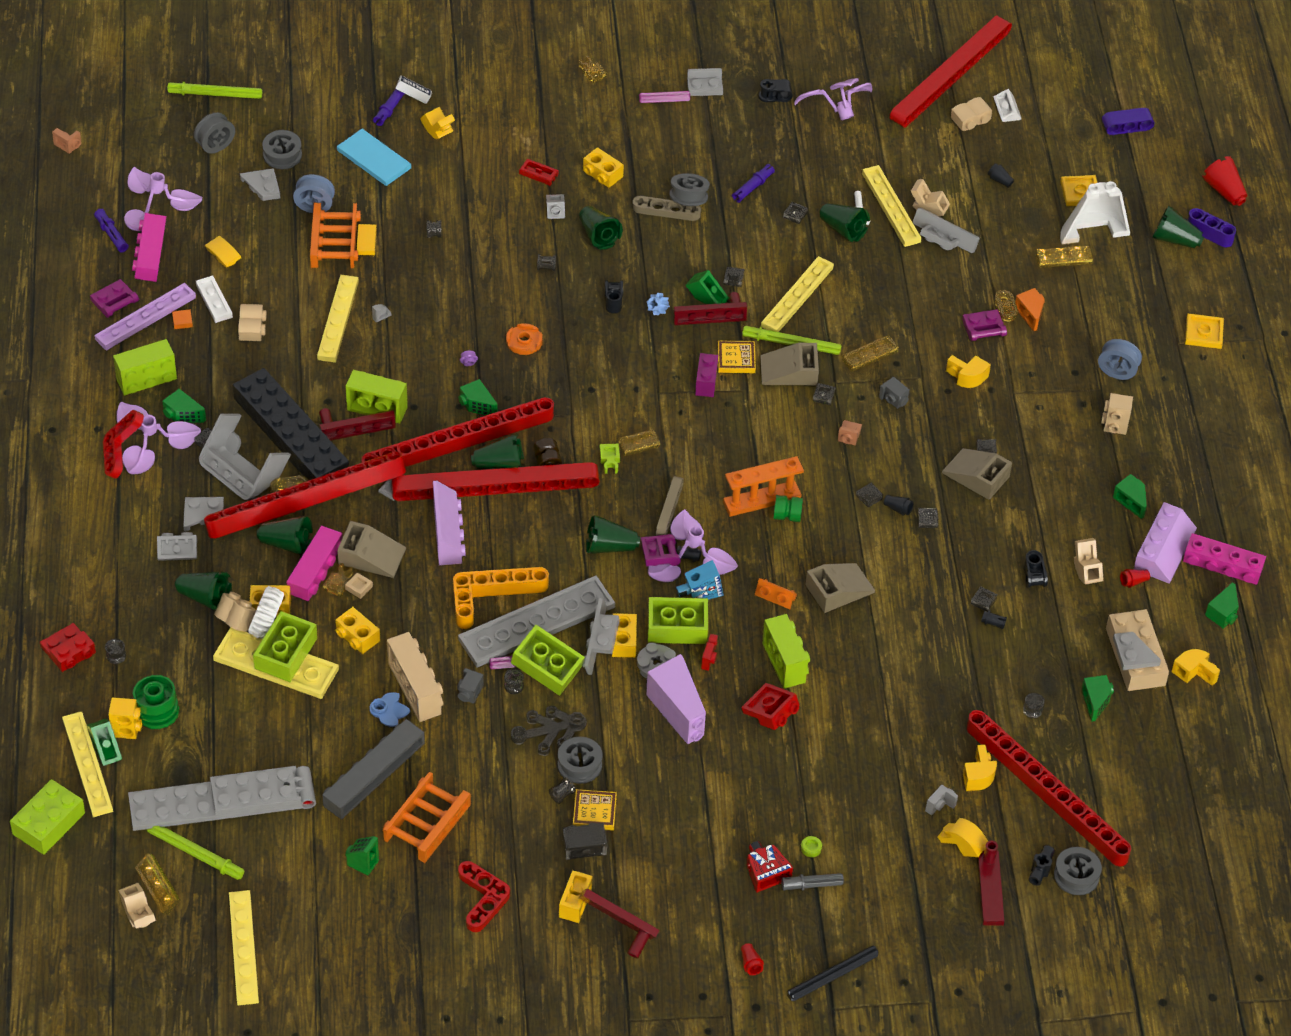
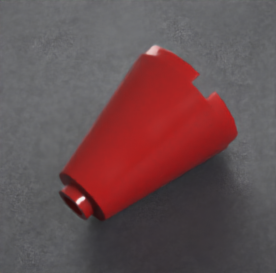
M1226 156V160L1221 161L1218 159L1204 171L1206 175H1202V178L1232 205L1240 206L1246 202L1247 193L1234 160L1231 156Z

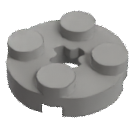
M653 642L648 643L637 656V667L641 675L647 678L648 671L676 657V653L667 646ZM659 660L661 663L654 665L653 661Z

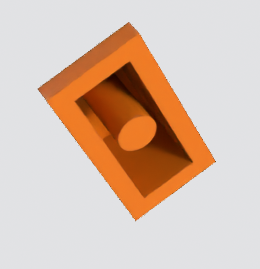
M1035 288L1016 295L1015 309L1033 331H1036L1045 303L1043 295L1039 294Z

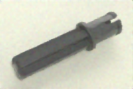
M841 873L812 876L800 874L798 877L781 878L783 891L791 889H801V891H804V888L837 886L844 883L843 874Z

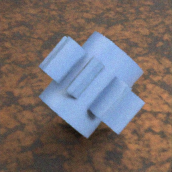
M663 293L651 294V298L647 301V310L653 311V315L666 314V310L670 307L669 298L663 297Z

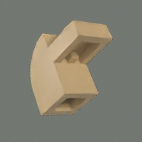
M923 179L917 180L911 190L915 198L913 207L916 210L921 207L937 216H944L950 203L943 191L930 192Z
M1090 538L1075 541L1076 557H1074V564L1079 579L1084 584L1102 582L1103 569L1102 562L1097 559L1096 540Z
M139 883L118 890L132 927L142 928L156 921Z

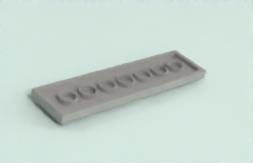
M594 576L459 634L458 640L475 666L480 667L489 663L491 658L503 657L514 652L535 625L553 635L594 617L595 604H598L599 597L604 598L607 606L606 611L615 608V602L598 577Z

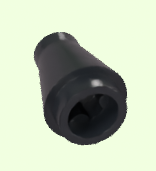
M995 163L988 171L990 179L1005 185L1007 188L1014 182V179L1001 164Z
M886 495L884 499L885 506H888L902 516L909 515L913 509L914 503L908 497Z

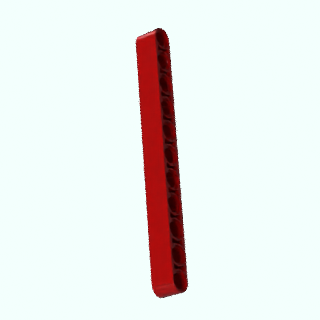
M996 15L895 106L890 113V120L904 128L907 127L1006 37L1012 28V23Z
M546 397L368 452L362 456L361 462L392 452H401L405 467L547 423L554 417V402Z
M392 452L209 514L204 518L208 536L210 538H219L401 476L406 473L402 453Z
M589 462L401 475L392 478L391 487L393 499L409 501L434 499L433 481H438L456 491L457 497L593 488L598 486L600 481L597 465Z
M974 710L969 714L967 731L981 745H985L986 749L1112 864L1120 867L1128 863L1131 852L1129 842L984 712Z

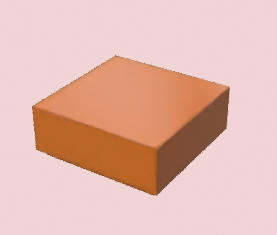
M191 309L172 311L174 329L193 327Z

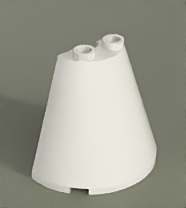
M1109 181L1107 183L1100 182L1089 185L1088 190L1062 227L1060 235L1061 244L1079 242L1080 237L1077 229L1108 225L1113 238L1130 235L1122 192L1116 187V183Z

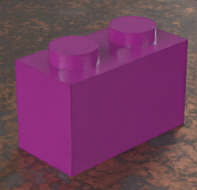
M700 353L696 396L714 397L718 355Z

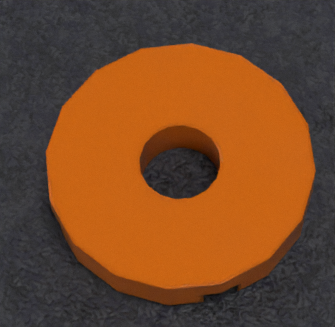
M521 323L517 327L509 329L506 334V344L514 353L529 355L540 349L543 335L536 326ZM526 337V338H528V340H525V341H524V340H521L520 338Z

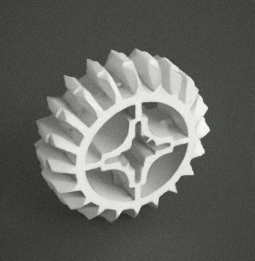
M270 586L265 588L248 629L249 634L261 639L265 637L274 622L283 600L284 593Z

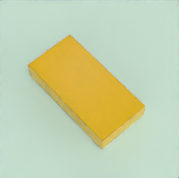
M358 224V255H375L376 225Z

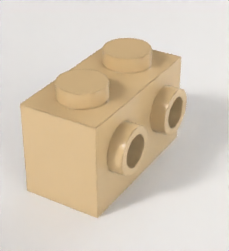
M1110 394V399L1105 401L1104 411L1107 413L1103 412L1101 423L1105 424L1104 431L1126 435L1132 409V396Z

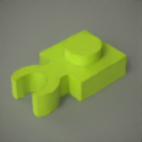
M600 444L601 464H604L605 474H608V468H614L615 473H618V463H620L619 444Z

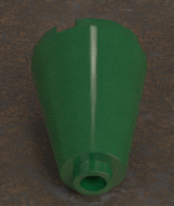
M827 203L820 209V218L850 242L859 241L867 232L868 227H866L867 221L870 222V215L864 208Z
M586 206L580 211L579 218L593 246L600 250H606L613 247L617 239L620 240L623 227L617 218L592 206Z
M1170 206L1166 208L1152 238L1190 248L1200 247L1204 240L1203 232Z
M518 433L474 450V454H471L472 465H476L477 469L525 467L524 464L521 465V459H524L521 440L520 438L517 439Z
M593 515L591 517L587 530L589 534L588 540H586L587 553L634 551L636 547H639L640 536H638L636 531L600 516Z
M300 516L263 523L257 529V538L261 543L302 555L312 541L309 539V533H313L312 522L309 517Z
M227 572L181 574L175 581L178 593L213 610L217 609L223 593L229 594L232 592V583L228 581V577H231Z

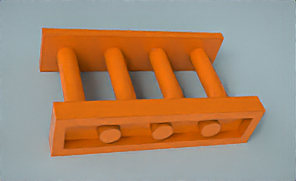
M314 203L310 249L311 268H318V262L322 259H350L351 268H354L355 261H358V250H355L357 222L361 221V211H357V203H353V212H325V210H321V203ZM325 219L352 220V226L324 225L321 221H325ZM324 232L351 233V239L323 238L320 234H324ZM323 245L351 246L350 252L319 250Z
M798 457L726 473L727 482L731 490H733L732 496L723 498V504L729 517L775 506L776 495L787 496L788 500H791L792 497L801 498V492L794 480V475L804 473ZM787 477L786 483L776 485L777 479ZM769 481L768 487L758 489L760 483ZM751 486L749 492L740 494L741 488Z
M429 772L425 778L422 777L419 780L417 788L394 817L384 824V841L388 842L393 835L417 847L418 860L426 863L470 807L471 794L465 790L456 797L433 785V773ZM427 792H430L451 803V807L443 811L422 800ZM418 806L440 818V821L432 826L410 813ZM406 820L428 832V836L425 840H420L399 829V827Z

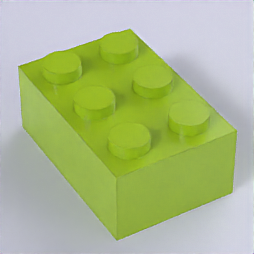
M167 339L113 355L116 379L124 396L177 379L175 357Z
M353 370L346 384L347 410L364 415L394 410L395 423L400 424L408 408L407 383Z
M649 597L648 643L707 644V598Z
M280 611L253 654L254 669L291 682L317 640L316 624Z
M787 614L764 621L762 641L783 689L806 683V677L809 674L808 663L810 662L808 652L803 649L802 639L795 632L794 622L789 620Z
M535 625L514 651L511 663L560 696L582 668L585 657L538 625Z
M51 779L10 820L12 834L45 855L85 814L83 799Z

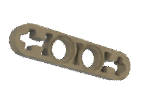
M637 196L633 199L632 208L636 213L696 221L701 217V207L699 205L686 206L678 204L673 200ZM660 205L662 208L655 209L654 206ZM672 208H679L680 210L677 211V212H675V211H672L671 209H672Z
M674 476L657 525L656 536L667 535L682 491L684 478Z

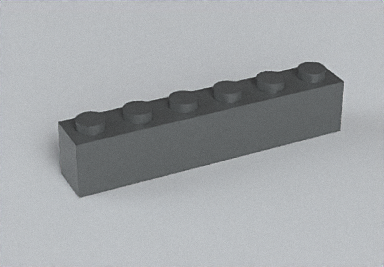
M407 719L401 724L396 725L393 731L388 736L383 737L374 749H370L363 759L355 762L346 774H342L332 787H328L322 795L323 806L342 820L425 744L424 732Z

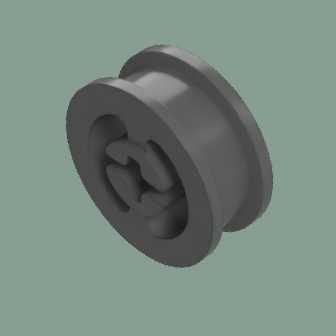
M218 112L204 117L197 124L194 131L195 141L207 153H217L225 149L235 136L234 125L228 121L224 114Z
M277 130L269 133L263 140V158L269 166L276 169H288L300 162L302 158L301 140L295 133L288 130Z
M689 173L678 174L672 177L671 186L673 188L670 190L669 196L674 202L686 206H698L708 201V193L706 191L709 189L710 183L706 178Z
M573 737L562 743L558 750V770L563 778L573 783H587L598 777L602 769V750L598 743L587 737ZM578 753H581L582 767H579Z
M1071 847L1065 849L1059 854L1056 861L1054 879L1057 885L1065 892L1073 895H1085L1092 892L1099 883L1102 871L1100 859L1095 853L1086 848Z

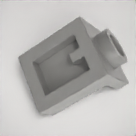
M564 194L546 195L547 218H565Z
M941 785L927 800L925 811L933 815L936 810L940 811L945 804L954 808L957 804L958 795L952 789Z

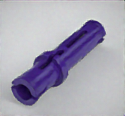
M395 89L385 104L380 106L379 112L373 118V122L376 123L379 119L376 125L382 126L387 117L392 115L393 109L405 93Z
M766 164L759 172H755L749 181L732 194L733 199L740 203L755 188L763 185L766 179L775 172L773 166Z
M98 209L94 216L99 221L101 229L107 233L120 253L125 252L129 245L114 226V221L107 216L104 209Z

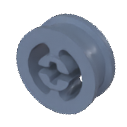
M314 174L305 175L298 179L293 199L295 204L306 212L313 213L314 203H321V210L326 212L332 206L335 188L325 177Z
M1112 339L1104 344L1102 353L1098 358V364L1101 370L1108 376L1119 380H1127L1136 375L1138 366L1142 361V354L1131 342L1122 339Z

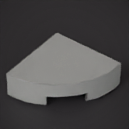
M378 304L372 306V317L375 322L391 316L390 310L385 305Z
M389 479L379 489V493L394 501L391 487L392 479Z

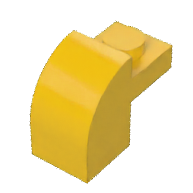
M440 107L420 118L427 132L435 139L453 132L450 125L455 121L453 115L445 117Z
M952 355L947 361L946 372L958 378L957 385L973 388L982 384L989 377L991 364L978 356H975L967 364Z
M1191 649L1183 652L1174 660L1172 673L1186 683L1195 675H1198L1213 686L1218 680L1220 669L1208 661L1209 653L1199 649Z
M977 745L976 762L964 764L963 779L966 791L985 789L994 781L997 761H991L990 752L986 751L985 745Z
M959 818L956 823H948L938 835L941 843L956 844L962 855L968 857H979L988 842L983 832L974 823L963 818Z

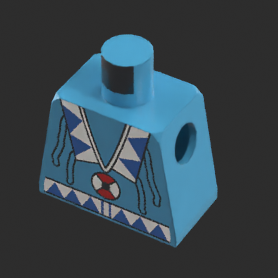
M713 560L686 572V583L676 587L679 597L690 594L691 598H707L709 600L724 595L720 575Z

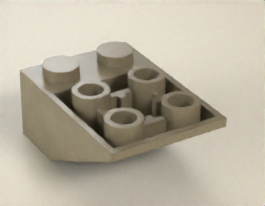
M796 343L760 356L762 385H817L818 383L817 343Z
M963 448L945 467L942 473L990 500L1010 477L1012 462L996 453Z
M350 521L338 548V564L394 578L406 547L369 525Z
M856 563L823 564L807 571L806 587L824 613L875 593V589Z

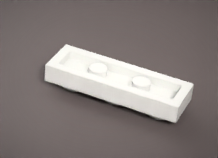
M209 276L197 280L196 286L215 323L233 318L232 311L214 277Z

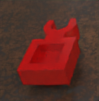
M710 634L702 656L701 669L709 671L711 663L715 664L717 652H715L718 644V635Z

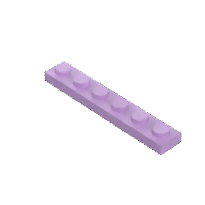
M183 283L97 333L95 340L105 350H108L196 298V294Z

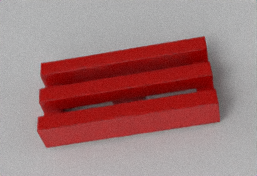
M527 159L519 169V174L551 186L555 176L559 175V170Z

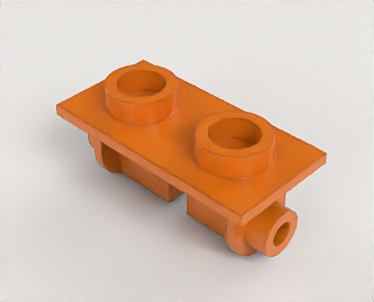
M759 578L755 591L756 596L791 609L792 601H795L797 597L794 590L790 591L768 582L767 579Z

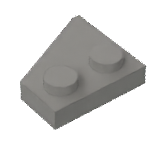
M274 168L240 173L241 181H245L262 201L280 198Z
M185 497L184 531H189L191 526L198 523L204 525V518L207 515L224 510V497Z
M1134 632L1113 635L1122 670L1160 666V658Z

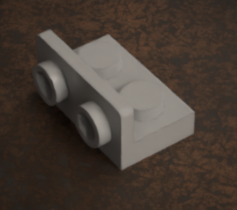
M688 69L687 86L690 96L723 95L722 69Z
M184 532L179 536H173V533H163L162 536H157L158 561L197 559V536L191 532Z

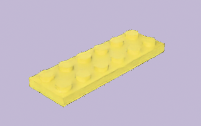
M230 627L213 655V659L216 662L320 699L323 698L339 670L338 664L310 654L306 656L291 682L254 669L253 654L263 639L256 638L244 631L235 630Z

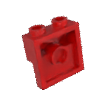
M74 623L40 642L41 648L62 672L96 653L94 642L84 631L81 632Z
M765 683L741 708L744 714L757 718L760 725L776 730L779 726L783 727L786 724L787 718L791 714L798 712L800 705L795 693Z

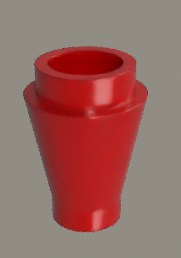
M1125 569L1120 573L1121 584L1128 588L1150 580V573L1147 569Z
M744 944L741 947L744 971L749 975H757L763 971L764 961L755 951L752 944Z

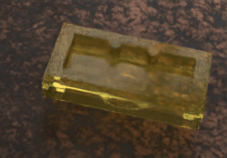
M654 429L618 438V443L624 456L660 447V441Z

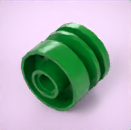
M162 675L147 676L138 681L134 686L133 698L136 699L137 708H140V719H142L143 726L150 729H162L176 721L180 710L174 683L168 677Z

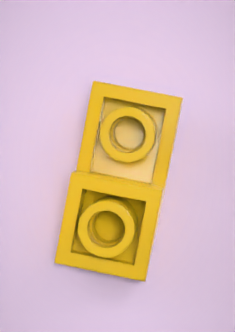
M221 236L216 237L205 245L207 251L216 256L218 262L226 268L234 265L241 258L240 254Z

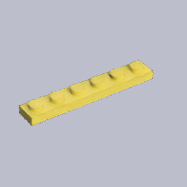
M877 165L863 169L862 175L903 246L921 243V236L880 166Z
M818 256L761 322V327L766 330L779 332L833 270L834 264Z
M340 275L317 354L318 360L336 363L358 286V277Z
M78 712L63 716V723L92 816L96 817L113 812L83 713Z
M250 890L229 892L237 1005L259 1003Z

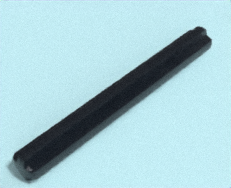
M872 945L789 989L787 995L791 1001H796L878 957L879 952Z

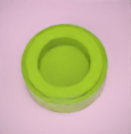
M808 836L803 839L801 851L805 856L816 857L821 853L822 842L820 839L814 836Z

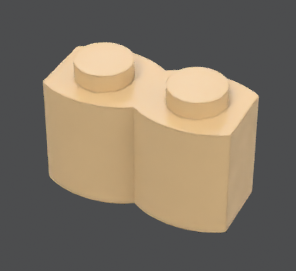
M981 97L959 104L951 111V119L962 131L971 130L976 125L989 122L992 116V109Z
M240 305L238 330L240 341H261L262 335H265L266 326L263 324V321H266L267 311L263 310V305Z
M235 592L223 593L214 615L233 629L247 632L256 612L252 607V603L240 599L241 596Z

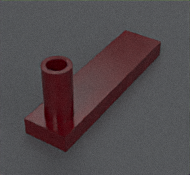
M732 292L729 294L730 303L675 306L674 325L747 321V303L741 302L739 293Z
M324 408L319 411L322 422L320 430L330 441L396 428L394 410L333 422L329 409Z
M991 840L986 843L985 850L977 857L983 925L1004 926L999 851H997L998 844Z
M589 889L583 890L579 896V899L637 932L627 954L636 959L639 958L648 939L656 938L659 929Z

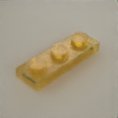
M1089 246L1036 250L1039 268L1092 264L1093 260Z
M887 335L844 354L842 360L853 372L898 352L899 346Z
M147 853L135 869L162 914H169L181 900L154 855Z

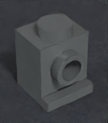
M892 377L880 386L879 398L881 400L885 398L889 404H892L897 409L907 404L909 389L895 377Z
M465 668L463 671L464 679H460L457 690H459L458 698L463 702L474 704L484 686L483 674Z

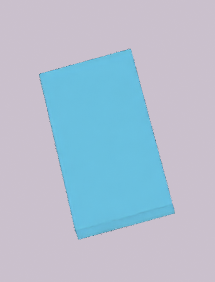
M364 129L359 130L337 146L338 152L385 186L411 169V163Z

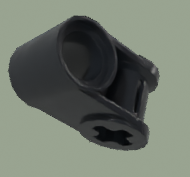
M764 79L760 83L759 99L763 102H788L793 97L791 82L787 79Z
M605 280L606 310L609 313H618L622 309L623 280H620V282H608V280Z
M1036 550L1029 551L1024 562L1026 587L1030 588L1033 585L1047 587L1048 578L1043 555Z

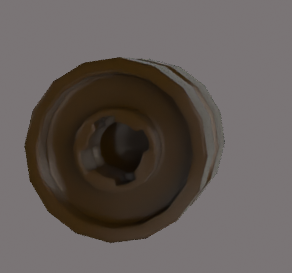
M543 438L534 444L533 450L537 466L562 464L558 445L554 439Z

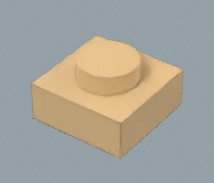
M356 573L345 584V590L360 599L373 587V582L359 573Z

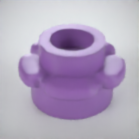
M464 351L461 353L460 362L465 366H473L476 360H478L474 351Z

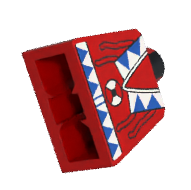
M759 841L750 844L749 850L751 853L747 855L746 865L756 893L780 884L782 877H792V865L775 845L763 848Z

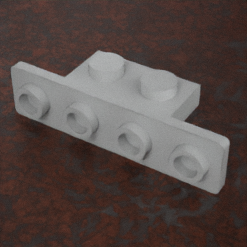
M921 207L917 209L913 219V224L922 228L920 235L925 237L927 241L935 242L945 250H951L958 246L970 253L975 252L980 239L978 236Z
M599 597L598 604H595L594 607L595 619L591 622V637L587 639L586 643L587 655L584 656L583 667H585L588 675H592L597 653L613 654L620 621L617 615H605L607 606L604 598Z

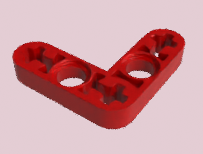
M136 410L130 411L106 433L103 439L105 474L111 478H118L123 470L121 444L143 423L144 415Z
M465 861L458 867L459 879L484 895L466 916L467 928L472 932H479L485 928L509 900L510 887L475 863ZM481 879H488L490 881L486 886H482L478 882ZM490 903L494 908L486 911L483 909V905ZM479 918V923H478V922H475L474 924L472 923V920H473V921H476V920Z

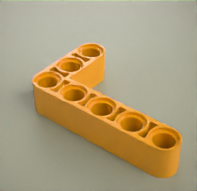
M543 567L471 571L455 574L453 577V592L457 626L462 629H468L473 626V597L545 592L549 586L548 571Z

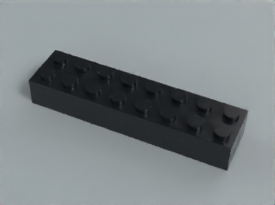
M265 368L233 384L235 401L282 453L291 454L289 461L307 481L349 467V460Z

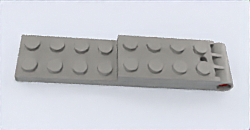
M290 766L210 777V782L128 792L133 831L151 829L153 826L167 827L302 808L310 809L316 805L311 770L307 766L298 768Z

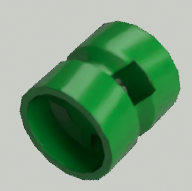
M776 495L774 520L784 521L788 517L792 522H800L803 498L792 497L791 500H788L787 496Z

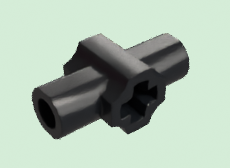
M1044 845L1040 854H1036L1034 857L1032 872L1029 876V882L1033 885L1039 886L1043 878L1048 877L1050 873L1052 858L1055 853L1054 848Z

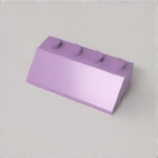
M433 481L439 565L462 564V556H465V544H461V541H464V530L459 527L463 526L462 514H458V511H461V499H457V493L453 489L438 481Z
M1163 503L1137 554L1134 569H1147L1151 577L1170 584L1185 554L1191 534L1195 533L1197 529L1181 508Z

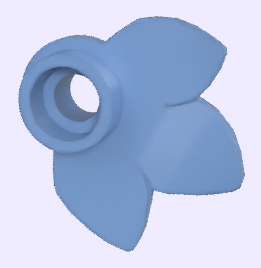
M387 693L382 698L373 700L370 704V713L374 717H378L382 724L389 727L398 725V719L407 716L410 709L398 702L400 698L399 693Z

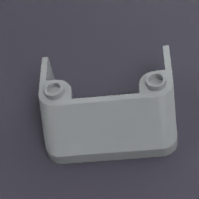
M220 414L200 453L199 462L203 468L244 500L254 499L279 479L291 454L270 453L260 471L237 453L241 446V439L234 430L242 415Z

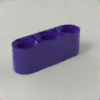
M1148 108L1113 111L1102 116L1103 125L1109 135L1147 131L1155 125Z
M1194 208L1190 210L1188 221L1203 232L1202 236L1222 247H1231L1233 245L1236 234L1235 226L1201 209Z

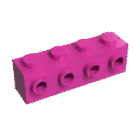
M145 213L144 220H140L139 230L142 233H138L136 243L140 244V247L136 246L134 257L138 259L133 261L132 271H136L135 279L157 282L166 216Z
M324 526L320 527L287 580V585H290L291 595L309 601L312 595L317 593L321 580H325L327 570L335 563L338 548L343 539L341 532Z
M1192 533L1183 562L1257 585L1266 556Z

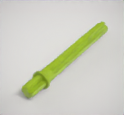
M185 82L168 83L167 86L169 93H181L183 96L185 94L262 98L261 88L187 84Z
M744 326L742 332L743 336L755 338L757 341L765 340L785 345L817 343L818 351L839 355L841 352L840 344L762 329V327Z
M153 826L151 829H147L148 833L218 869L222 875L227 874L237 880L243 877L244 869L233 864L230 859L226 860L165 827Z

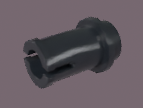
M678 546L677 551L680 552L683 547ZM698 547L695 549L686 548L681 558L693 560V562L700 561L702 550L698 549Z
M991 610L988 612L984 611L981 620L984 625L990 624L1004 629L1007 617L991 613Z

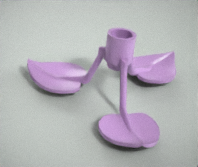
M854 78L830 86L831 90L837 88L841 90L843 101L838 102V106L834 104L824 90L820 89L801 94L797 97L794 104L796 105L806 97L823 94L835 112L839 113L840 119L845 120L854 116L851 94L859 91L872 92V84H861L844 92V86H851L859 81L858 78Z
M133 167L128 176L129 189L135 193L147 191L150 192L145 212L137 209L130 210L125 214L124 221L130 229L140 231V220H144L145 213L149 212L153 194H160L163 190H165L167 198L171 199V206L181 211L193 209L202 201L203 197L180 189L173 190L170 195L168 185L164 184L165 176L162 173L155 172L150 175Z
M120 402L118 406L117 422L132 410H136L144 415L143 423L138 428L144 433L143 447L131 446L124 451L122 457L123 464L130 474L143 473L154 464L155 454L151 450H146L147 437L155 434L157 429L165 437H169V444L177 449L188 448L201 433L199 427L183 421L169 424L167 426L168 433H166L160 424H156L155 417L148 415L147 411L142 407Z
M685 509L675 517L671 524L670 532L677 540L686 539L679 553L680 559L687 546L691 548L701 546L702 554L706 557L703 560V564L713 560L719 575L733 571L738 567L736 561L721 549L711 548L708 554L706 553L705 541L702 540L704 531L699 522L691 517ZM670 564L648 567L649 576L661 582L674 581L681 573V569L678 566Z

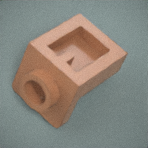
M58 128L52 131L54 145L69 154L81 145L79 131L74 132L72 135Z
M844 420L842 427L839 428L838 441L856 446L862 424Z

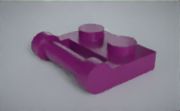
M121 279L90 295L91 301L107 318L128 304L139 301L136 292L132 291Z
M998 309L964 314L962 317L970 341L997 335L1001 337L1007 336V328L1003 324Z
M674 535L641 537V546L646 566L661 564L677 566L680 564L681 560L676 552ZM662 545L668 547L669 554H664Z

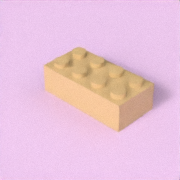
M1147 609L1110 614L1106 630L1127 691L1166 686L1169 670ZM1134 632L1160 658V666L1122 670L1113 635Z
M407 632L387 639L388 664L418 721L422 722L441 715V706H443L441 694H443V689L439 682L436 683L433 669L431 667L428 668L424 653H420L416 638H412L411 634Z

